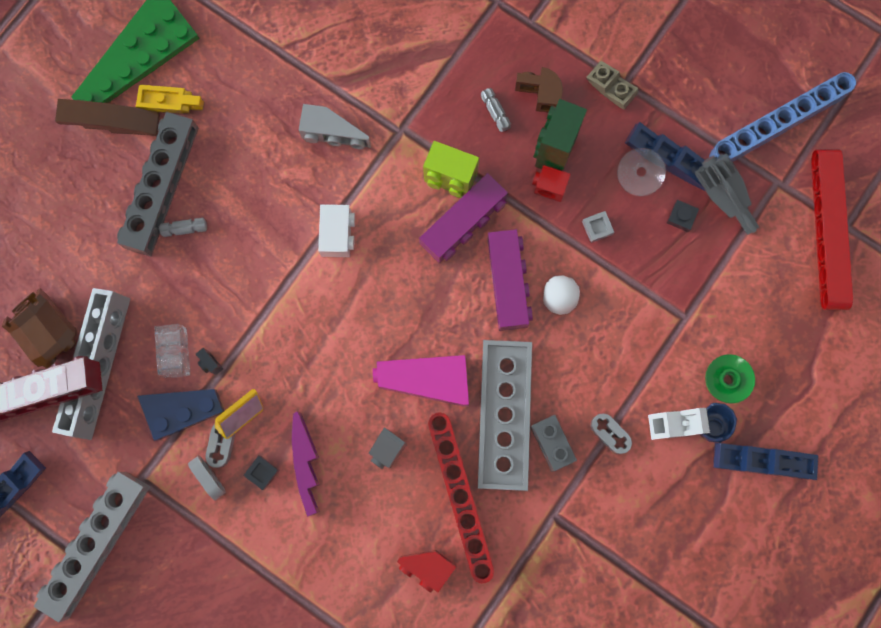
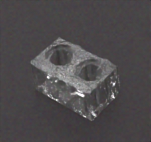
M180 324L155 326L158 376L164 378L190 376L187 328Z

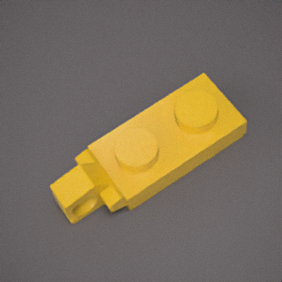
M139 85L136 108L182 114L189 113L190 109L203 110L204 101L201 99V96H192V93L184 88Z

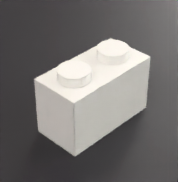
M320 205L318 251L321 257H350V250H354L355 240L354 236H351V227H355V213H351L349 205Z

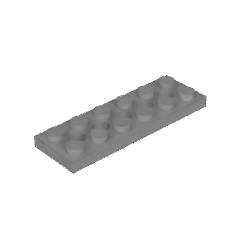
M483 340L478 489L528 491L532 342ZM508 359L512 361L514 368L511 372L506 373L500 369V362L502 360ZM504 383L510 384L513 388L512 395L503 397L499 393L500 385ZM501 408L511 410L512 418L510 421L503 422L499 419L498 412ZM506 432L511 436L509 446L503 447L498 444L497 437L500 433ZM501 457L508 458L511 463L510 469L506 472L498 470L496 466L497 460Z

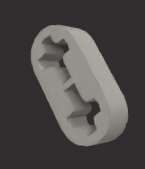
M598 414L591 420V430L613 453L624 454L630 450L632 446L630 436L608 414ZM598 419L600 421L607 420L606 427L611 431L610 433L604 429L600 431L597 429L599 425ZM613 434L618 439L622 437L625 439L623 443L624 449L622 447L615 448L616 441L611 437Z
M215 424L213 425L206 450V461L210 466L221 468L228 464L235 434L229 439L223 437V441L220 443L221 435L218 434ZM220 445V454L224 455V458L216 463V459L212 458V455L218 452Z
M198 455L188 463L195 477L213 500L216 501L226 493L219 479L201 456Z

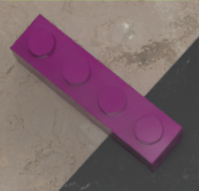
M487 173L419 237L420 245L438 263H441L444 259L448 261L456 253L455 248L460 243L466 244L473 237L472 232L477 227L483 228L489 222V216L494 211L498 213L505 207L508 192Z
M517 229L488 232L487 239L499 331L528 328L529 321H533L531 306L527 307L526 297H530L529 285L524 283L523 274L527 273L525 259L521 260L520 251L524 250L522 236L518 237Z

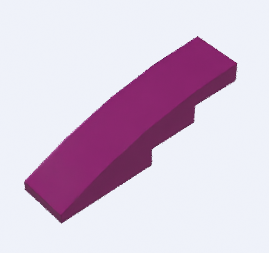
M297 411L293 413L292 423L293 463L298 490L306 515L309 517L320 512L311 491L312 488L320 485L311 464L312 461L319 459V455L303 416Z

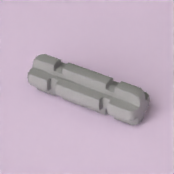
M491 88L483 90L481 98L487 104L486 107L494 122L497 123L499 131L508 130L511 127V122L508 117H505L506 113L498 99L495 98L494 91Z
M196 218L194 221L191 219L175 221L172 224H169V222L161 223L159 225V231L163 237H169L172 234L176 236L207 230V222L204 218Z

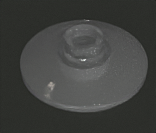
M637 148L628 152L621 159L617 175L619 183L628 193L636 196H646L660 188L665 179L666 168L664 161L655 151L647 148ZM644 167L646 174L639 176L637 174L638 168Z

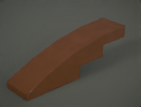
M58 99L55 122L60 125H79L85 129L109 130L111 133L157 136L160 113L109 103Z

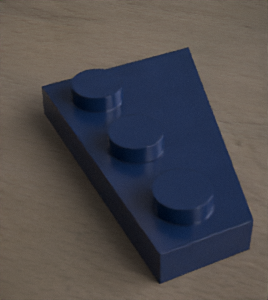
M215 389L137 396L154 441H159L224 412L219 395Z

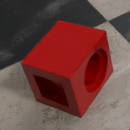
M543 165L541 173L536 171L532 185L536 186L534 194L561 202L571 174Z

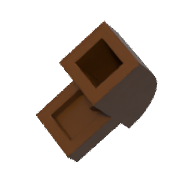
M542 67L540 76L532 72L517 73L515 91L538 94L536 111L549 113L551 106L556 107L559 99H562L563 87L560 78L555 72Z

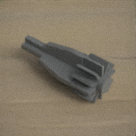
M727 153L721 154L719 157L711 156L702 162L703 166L695 171V175L706 193L730 218L734 216L737 218L747 235L754 233L759 228V225L748 209L752 204L740 173Z

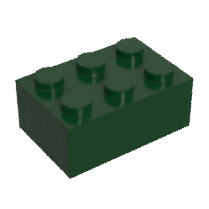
M559 99L556 107L551 106L545 126L542 127L537 139L538 142L533 156L537 159L535 167L542 169L543 165L557 170H564L587 109Z

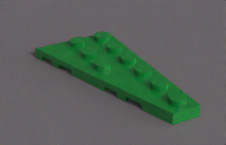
M146 0L71 98L73 100L109 103L200 38L171 0Z

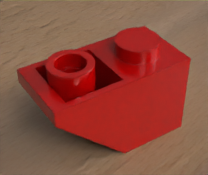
M436 550L403 555L397 561L400 564L399 569L409 577L414 574L421 580L419 584L430 593L433 589L439 592L456 568L453 562Z

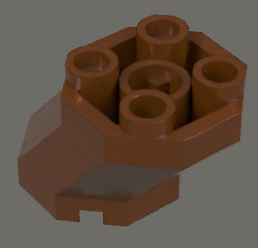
M41 288L37 290L36 294L34 292L29 294L12 310L14 313L12 319L7 316L3 320L2 327L11 334L27 357L37 367L49 368L57 360L56 356L61 351L67 352L76 343L73 339L76 335V328L66 319L51 298Z

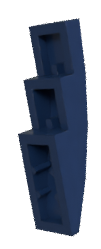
M641 122L635 124L625 144L666 171L705 191L695 175V171L703 166L702 162L705 161L687 146H678L664 134H655Z
M715 443L713 468L817 480L818 455Z
M30 451L23 453L10 470L0 475V517L29 489L46 469Z

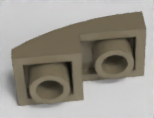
M600 61L587 76V80L600 93L623 110L638 94L637 87L622 79L619 71L603 61Z

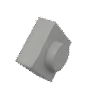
M606 211L585 218L582 221L591 243L614 234Z

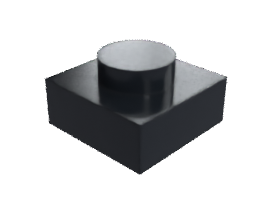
M676 200L667 224L689 232L699 208Z
M202 348L196 353V356L200 359L197 363L205 373L210 371L217 375L224 369L208 350Z
M258 455L243 476L261 490H265L280 470L261 455Z

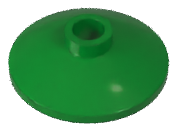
M727 354L717 357L709 364L705 374V382L714 398L724 403L734 404L750 396L755 386V374L751 365L745 359L737 355ZM725 376H729L731 378L730 384H726L724 382Z

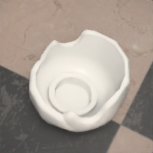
M564 275L554 276L549 279L544 287V305L551 312L559 315L568 314L576 308L580 297V290L574 279Z

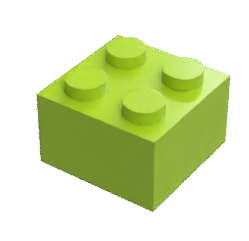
M433 141L423 165L424 182H427V185L431 188L438 190L443 188L448 190L451 195L462 198L474 184L478 174L479 157Z

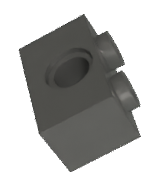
M555 415L530 426L551 472L577 461Z

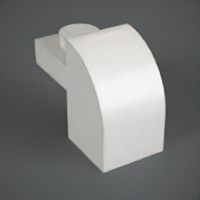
M706 408L648 415L652 440L710 433Z

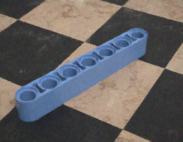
M847 72L832 77L722 139L711 150L709 157H719L718 150H722L734 162L843 100L855 88V77ZM818 95L822 96L825 101L821 100ZM798 106L803 107L805 112L801 111ZM778 117L783 118L786 123H782ZM758 128L763 129L766 135L760 133ZM738 139L744 140L747 146L741 145Z

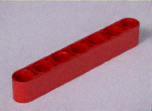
M816 149L812 153L811 169L821 307L823 310H850L853 305L843 154L840 149Z
M438 412L433 414L428 421L435 451L471 575L476 582L481 584L487 583L494 575L493 564L450 419L445 413ZM436 418H443L447 422L444 430L437 431L433 428L432 423ZM449 441L453 444L454 450L450 455H443L440 452L439 447L442 442ZM451 465H456L461 470L459 478L455 480L448 478L446 475V470ZM458 489H463L468 494L467 501L463 504L456 503L453 499L454 492ZM471 514L474 516L475 523L471 528H465L461 525L460 520L463 515ZM479 539L482 542V548L479 552L473 553L468 549L470 540ZM479 564H486L489 567V574L487 576L478 577L476 575L475 569Z

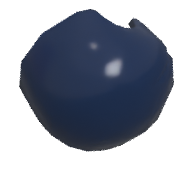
M711 403L706 408L710 433L700 434V436L709 442L721 443L728 440L735 432L737 417L734 411L726 404Z

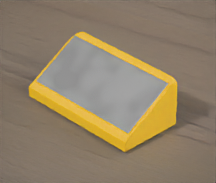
M252 389L215 419V428L225 439H229L263 411V405L257 391Z

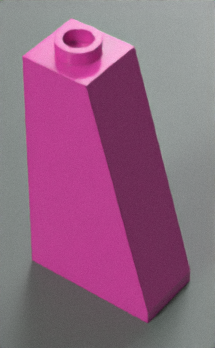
M465 355L378 361L377 368H373V382L378 383L380 389L462 407L469 406Z

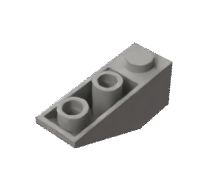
M303 104L299 133L306 142L318 143V141H322L332 146L345 144L355 149L371 148L368 135L329 108Z

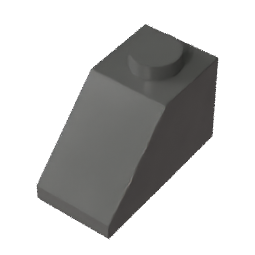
M384 427L369 451V454L373 456L370 461L381 469L384 466L391 468L407 444Z

